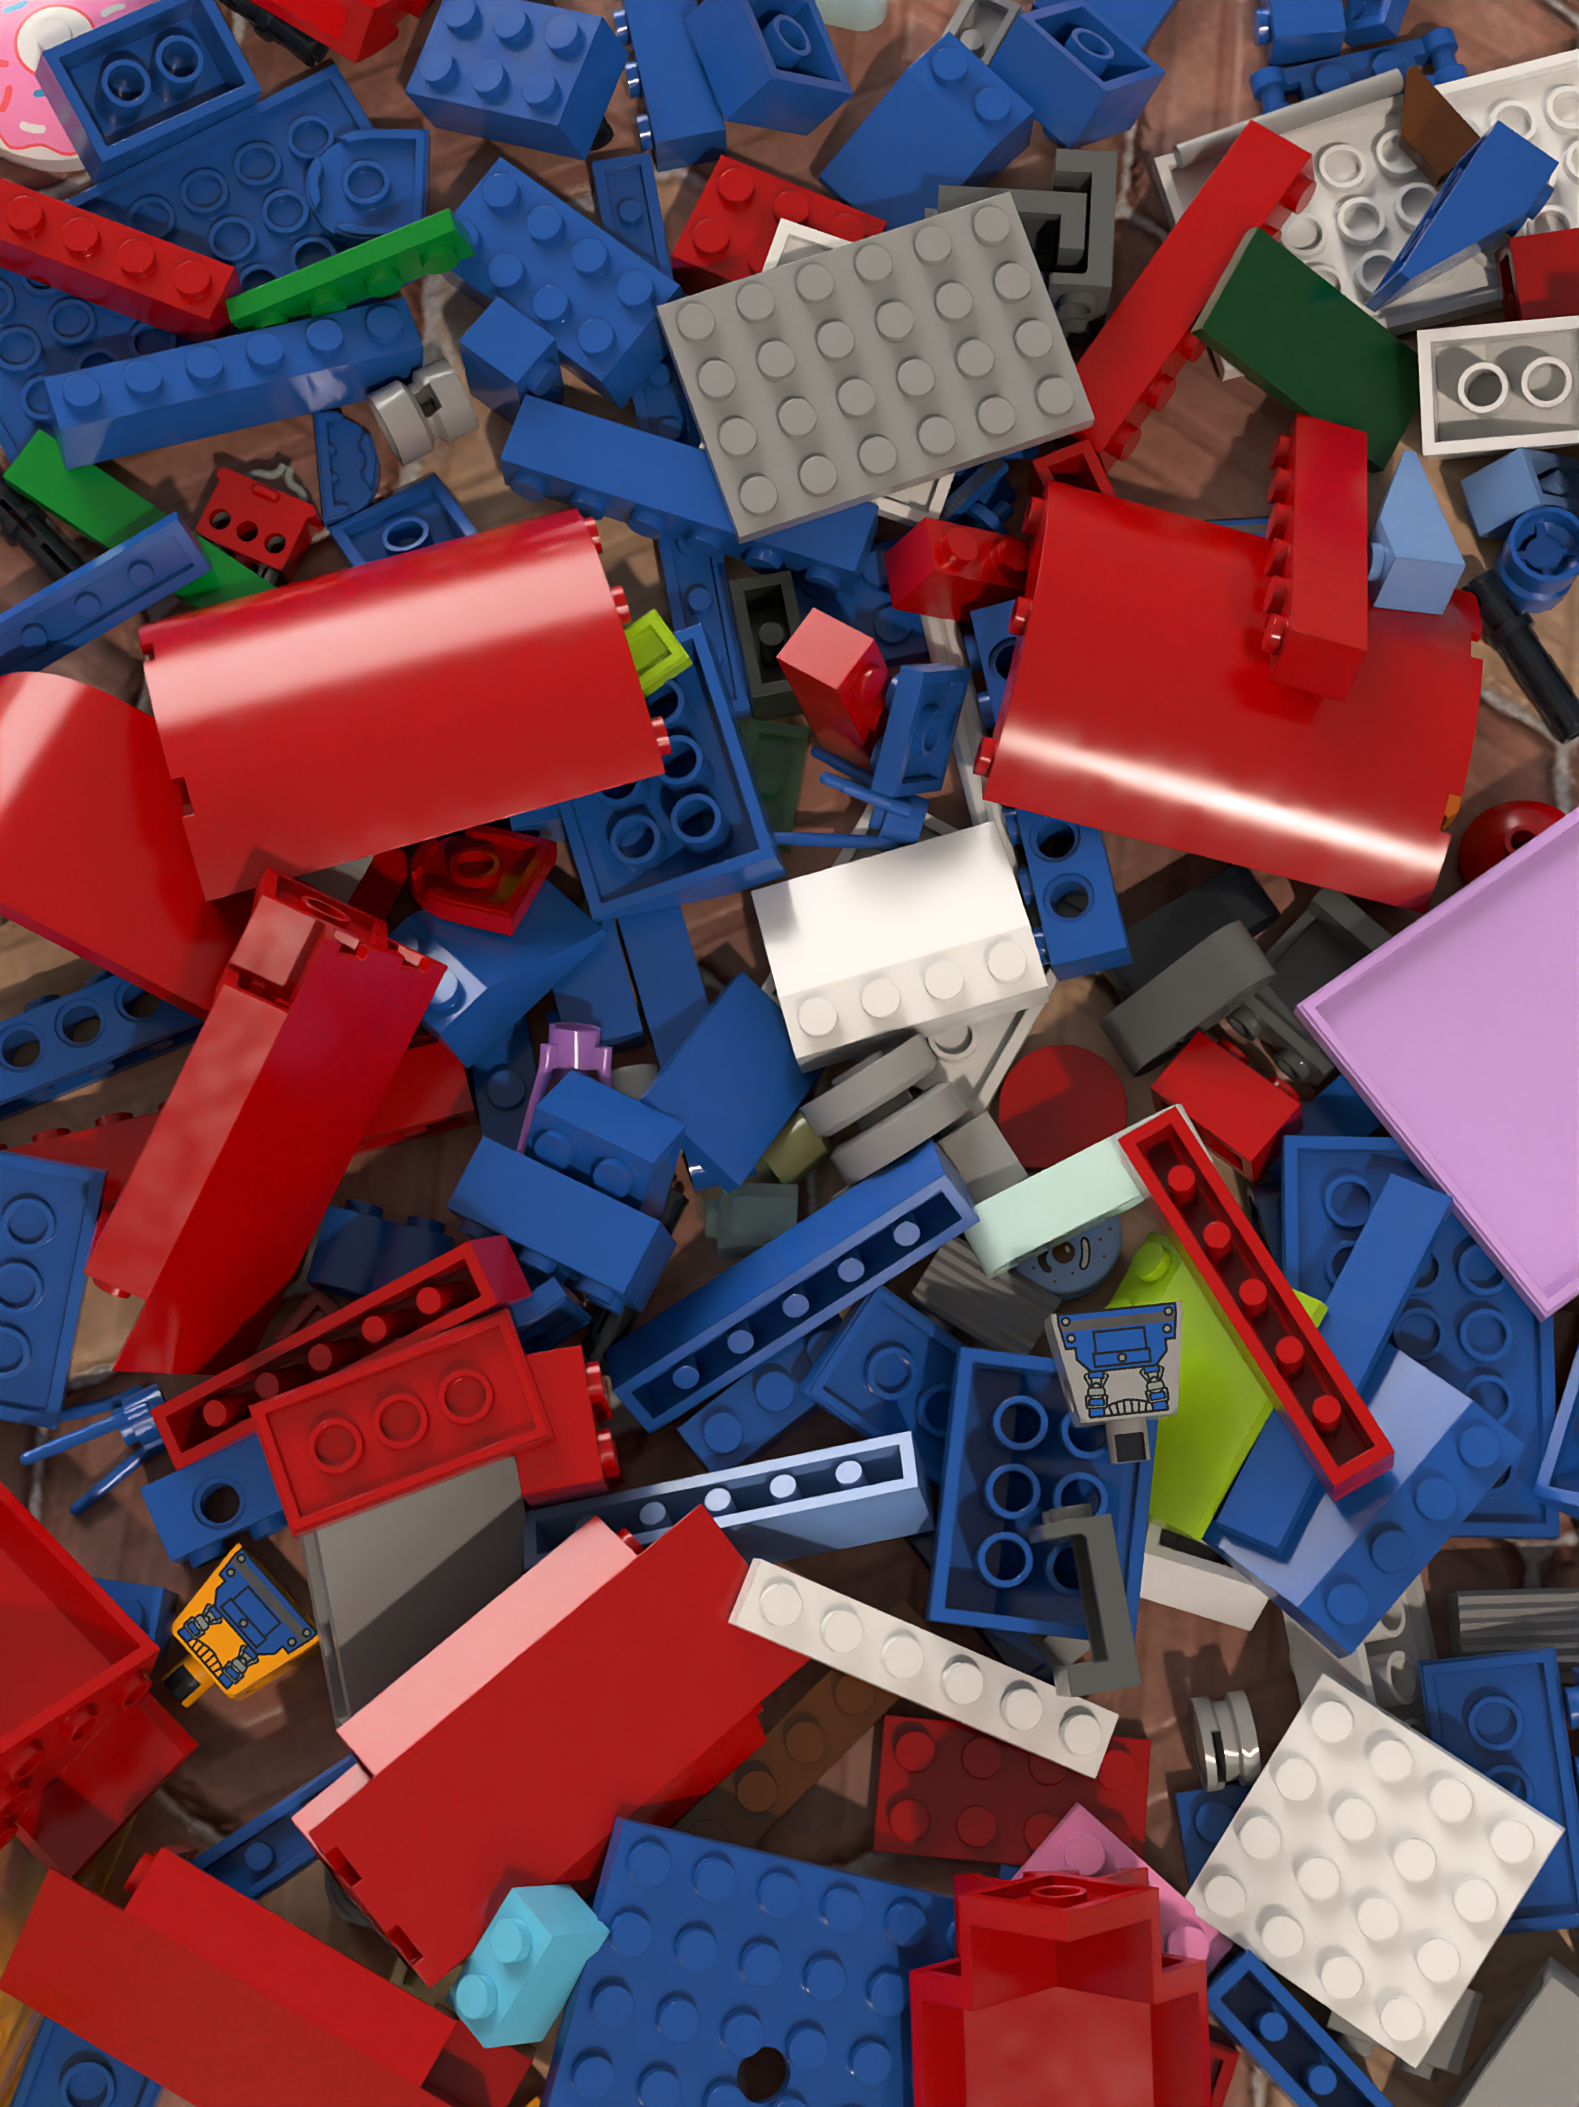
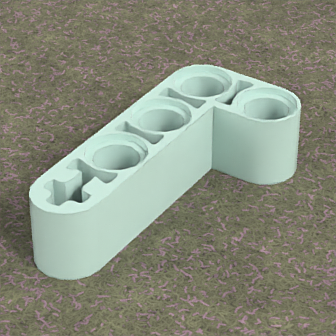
M1176 1104L1163 1109L975 1205L981 1221L963 1233L987 1278L1003 1274L1144 1202V1198L1121 1163L1117 1139L1172 1107H1177L1213 1164L1211 1156L1182 1104Z

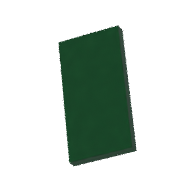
M1257 226L1247 230L1192 328L1191 333L1293 413H1301L1367 432V470L1371 473L1384 471L1420 404L1418 354L1260 227Z

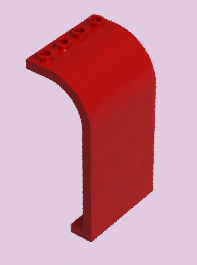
M16 672L0 676V915L205 1022L213 1005L216 987L251 917L256 888L206 902L181 817H184L182 805L191 803L185 781L173 784L170 779L154 717L100 689L70 678L40 672ZM398 848L374 855L366 873L347 904L385 921L410 873L412 856ZM293 877V879H296V880H298V881H300V882H302V883H304V884H306V885H308V886H310V887H313V886L307 884L306 882H304V881H302V880H300V879H298V878H296V877Z

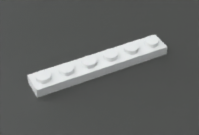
M753 1558L727 1622L1096 1779L1119 1714L1078 1696H1057L1055 1686L762 1559Z

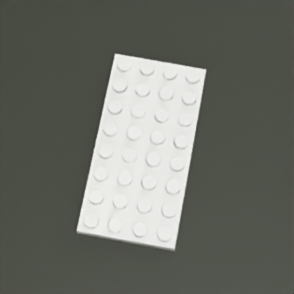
M1579 49L1434 86L1480 138L1499 120L1559 162L1547 181L1549 185L1555 188L1551 197L1533 220L1528 218L1514 237L1579 228ZM1403 94L1381 99L1279 135L1312 154L1314 179L1317 183L1314 195L1307 207L1299 215L1292 212L1280 229L1282 236L1279 243L1395 336L1503 308V295L1501 287H1499L1494 253L1511 238L1504 233L1486 250L1376 312L1365 306L1444 184L1442 183L1436 188L1398 146ZM1174 153L1153 159L1151 170L1171 230L1226 154L1183 169L1178 167ZM1212 350L1222 381L1245 375Z

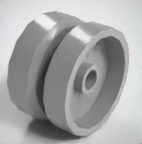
M921 1033L916 1034L885 1054L882 1049L833 1079L831 1081L833 1087L799 1108L816 1137H829L853 1122L859 1127L860 1131L835 1147L830 1158L847 1186L862 1180L953 1123L969 1110L952 1082H938L914 1097L910 1094L907 1088L931 1073L937 1063V1058Z

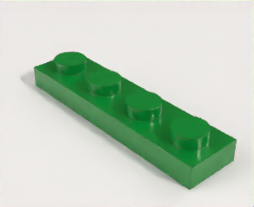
M447 208L225 300L231 322L242 333L344 311L347 307L368 298L392 295L399 291L403 284L427 274L434 275L448 272L455 268L459 261L474 256L476 253L470 233L454 213Z

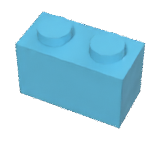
M569 1884L512 1888L446 1995L445 2000L484 2048L541 2042L569 1999L586 1961L600 1949L610 1931L601 1921L597 1920L595 1913Z

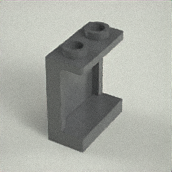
M1056 148L1050 191L1087 193L1085 242L1080 274L1051 273L1047 289L1068 346H1081L1090 341L1093 342L1105 324L1112 288L1118 152Z
M939 185L937 208H925L924 219L1010 191L1039 270L1051 271L1052 273L1080 274L1085 242L1087 193Z
M1322 888L1313 897L1307 910L1265 954L1276 971L1277 977L1226 1016L1227 1022L1242 1037L1250 1041L1258 1038L1276 1054L1273 1057L1275 1064L1286 1076L1297 1083H1302L1306 1080L1316 1089L1336 1066L1293 1013L1296 1005L1389 941L1393 936L1342 892Z
M1090 1503L1051 1509L1048 1512L1042 1513L1044 1525L1028 1530L1030 1544L1061 1538L1070 1540L1092 1655V1661L1052 1668L1057 1696L1077 1697L1141 1686V1675L1111 1513L1093 1516Z

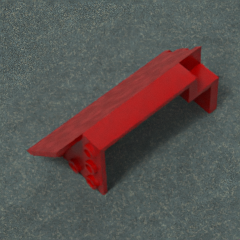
M266 866L255 889L251 917L216 987L213 1005L116 1204L104 1199L95 1225L83 1273L93 1277L94 1284L108 1294L120 1298H129L132 1294L145 1300L114 1362L112 1371L215 1376L254 1355L448 968V965L388 938L387 922Z
M1 1482L0 1850L15 1835L47 1870L50 1867H54L75 1880L192 1754L199 1744L148 1692L152 1685V1680L149 1677L161 1649Z
M702 1503L645 1550L628 1530L622 1528L615 1534L595 1515L336 1730L356 1761V1764L290 1819L336 1884L409 1970L413 1968L429 1989L474 1951L512 1888L569 1884L584 1901L598 1888L616 1817L668 1828L768 1741L757 1717L763 1711L761 1702L811 1658L727 1623L750 1567Z
M188 1842L161 1847L159 1852L155 1850L152 1854L144 1853L123 1888L124 1891L133 1895L125 1909L54 1867H50L0 1980V1990L197 2107H507L532 2064L536 2048L528 2043L484 2048L452 2010L438 2002L434 2006L429 2005L191 1864L190 1861L194 1859L199 1849Z
M1148 1867L1120 1868V1872L1097 1878L1081 1876L1079 1870L1023 1872V1878L1013 1881L985 1877L981 1873L953 1874L956 1958L909 1971L914 2107H1212L1206 1960L1161 1952L1159 1888L1149 1886Z

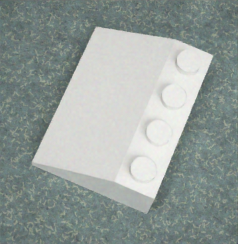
M996 820L751 891L795 1058L802 1073L875 1053L881 1049L885 1050L896 1047L918 1033H921L923 1038H927L1049 1002V988Z

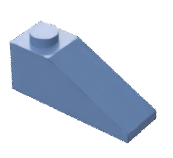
M1404 450L1381 501L1367 539L1368 596L1373 607L1443 615L1466 564L1416 451Z

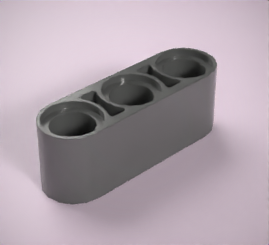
M1238 920L1222 927L1205 938L1109 1012L1100 1021L1099 1025L1132 1076L1139 1077L1159 1067L1180 1052L1198 1031L1204 1034L1270 984L1277 977V973L1244 923Z

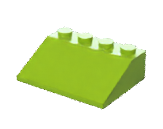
M1149 1232L1141 1248L1134 1255L1132 1264L1110 1303L1104 1309L1181 1301L1182 1330L1177 1414L1169 1418L1158 1419L1148 1522L1200 1542L1274 1406L1169 1238L1161 1234ZM1292 1288L1318 1329L1329 1308L1323 1302Z

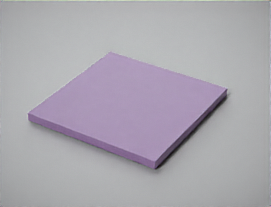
M1577 807L1300 1002L1293 1011L1306 1030L1434 1190L1453 1198V1214L1540 1322L1546 1320L1579 1295V807Z

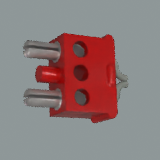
M279 463L274 470L254 469L247 473L246 476L226 467L225 469H219L216 473L219 482L194 532L248 569L250 567L256 569L257 575L275 585L277 579L291 584L315 533L323 531L325 526L314 505L307 503V493L304 488L294 481L293 475L295 470ZM284 474L287 487L298 495V499L255 479L273 480ZM229 523V525L226 528L221 529L223 525ZM257 535L255 539L248 541L250 537ZM284 547L281 552L275 553L277 549Z

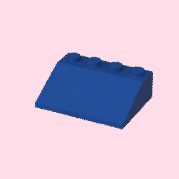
M701 623L673 632L675 638L689 655L693 665L673 679L665 682L663 686L645 698L650 719L662 716L668 733L672 754L661 756L666 773L558 803L592 919L595 922L728 896L787 876L715 646Z
M1388 1342L1360 1397L1395 1450L1393 1468L1334 1503L1320 1480H1318L1281 1555H1278L1219 1529L1216 1523L1249 1456L1248 1454L1202 1537V1540L1338 1659L1349 1656L1356 1650L1526 1447L1522 1441L1476 1402Z
M960 1347L955 1353L924 1621L1089 1641L1070 1540L1061 1538L1030 1544L1028 1530L1044 1525L1042 1513L1048 1512L1051 1509L1090 1503L1093 1516L1111 1513L1135 1643L1158 1419L1146 1420L1151 1460L1110 1464L1105 1425L1074 1427L1053 1358Z

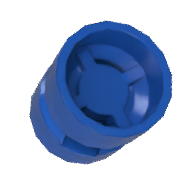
M1542 506L1524 513L1516 520L1493 563L1492 569L1495 570L1505 590L1521 612L1537 614L1551 610L1563 601L1579 574V519L1562 508Z

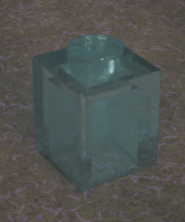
M743 1182L740 1187L730 1193H727L720 1186V1200L707 1199L705 1227L706 1238H717L718 1257L746 1258L797 1225L799 1185Z

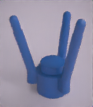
M814 746L811 749V755L814 758L864 784L861 785L829 772H822L819 776L821 783L873 804L874 807L868 827L880 830L879 834L774 832L777 844L875 849L887 852L897 849L899 843L905 845L917 843L930 800L916 795L892 798L870 791L874 773L820 746Z
M158 1383L144 1389L141 1384H138L119 1394L69 1406L63 1409L61 1423L111 1411L112 1416L24 1452L20 1456V1461L24 1465H30L119 1429L127 1446L139 1441L142 1445L71 1505V1514L78 1516L93 1503L100 1500L150 1457L167 1450L150 1412L151 1409L165 1403L167 1400Z

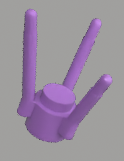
M559 1022L549 1025L548 1043L540 1044L539 1068L516 1152L524 1155L535 1107L546 1096L551 1076L558 1080L559 1083L571 1069L591 1078L592 1070H596L598 1082L615 1090L611 1072L613 1048L600 1045V1027L573 1022Z

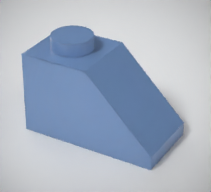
M1520 447L1460 481L1467 500L1465 503L1467 519L1478 532L1479 537L1506 541L1519 517L1528 510L1542 506L1562 508L1579 519V459Z

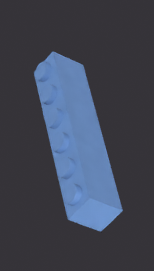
M906 1431L526 1511V1526L523 1528L524 1569L526 1572L529 1571L595 1515L615 1534L622 1528L628 1530L645 1550L700 1503H702L749 1567L753 1558L762 1559L773 1564L935 1530L929 1476L912 1431Z

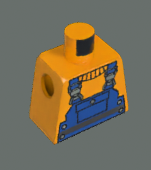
M238 1543L170 1627V1631L189 1653L161 1678V1681L186 1708L191 1706L215 1683L230 1699L240 1702L321 1650L316 1624L249 1548Z

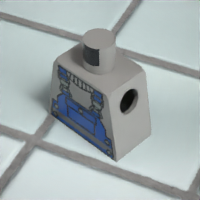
M1181 1301L1051 1314L1044 1321L1045 1332L1074 1427L1105 1425L1110 1464L1151 1460L1146 1420L1169 1418L1177 1414L1182 1330Z

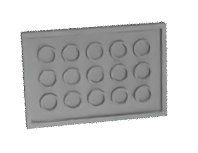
M1010 191L657 306V317L739 544L1090 428L1095 421Z

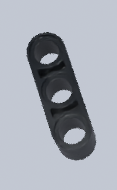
M1233 865L1126 928L1133 963L1102 972L1121 1001L1124 1002L1205 938L1222 927L1241 920L1254 938L1278 920L1281 914L1252 870Z

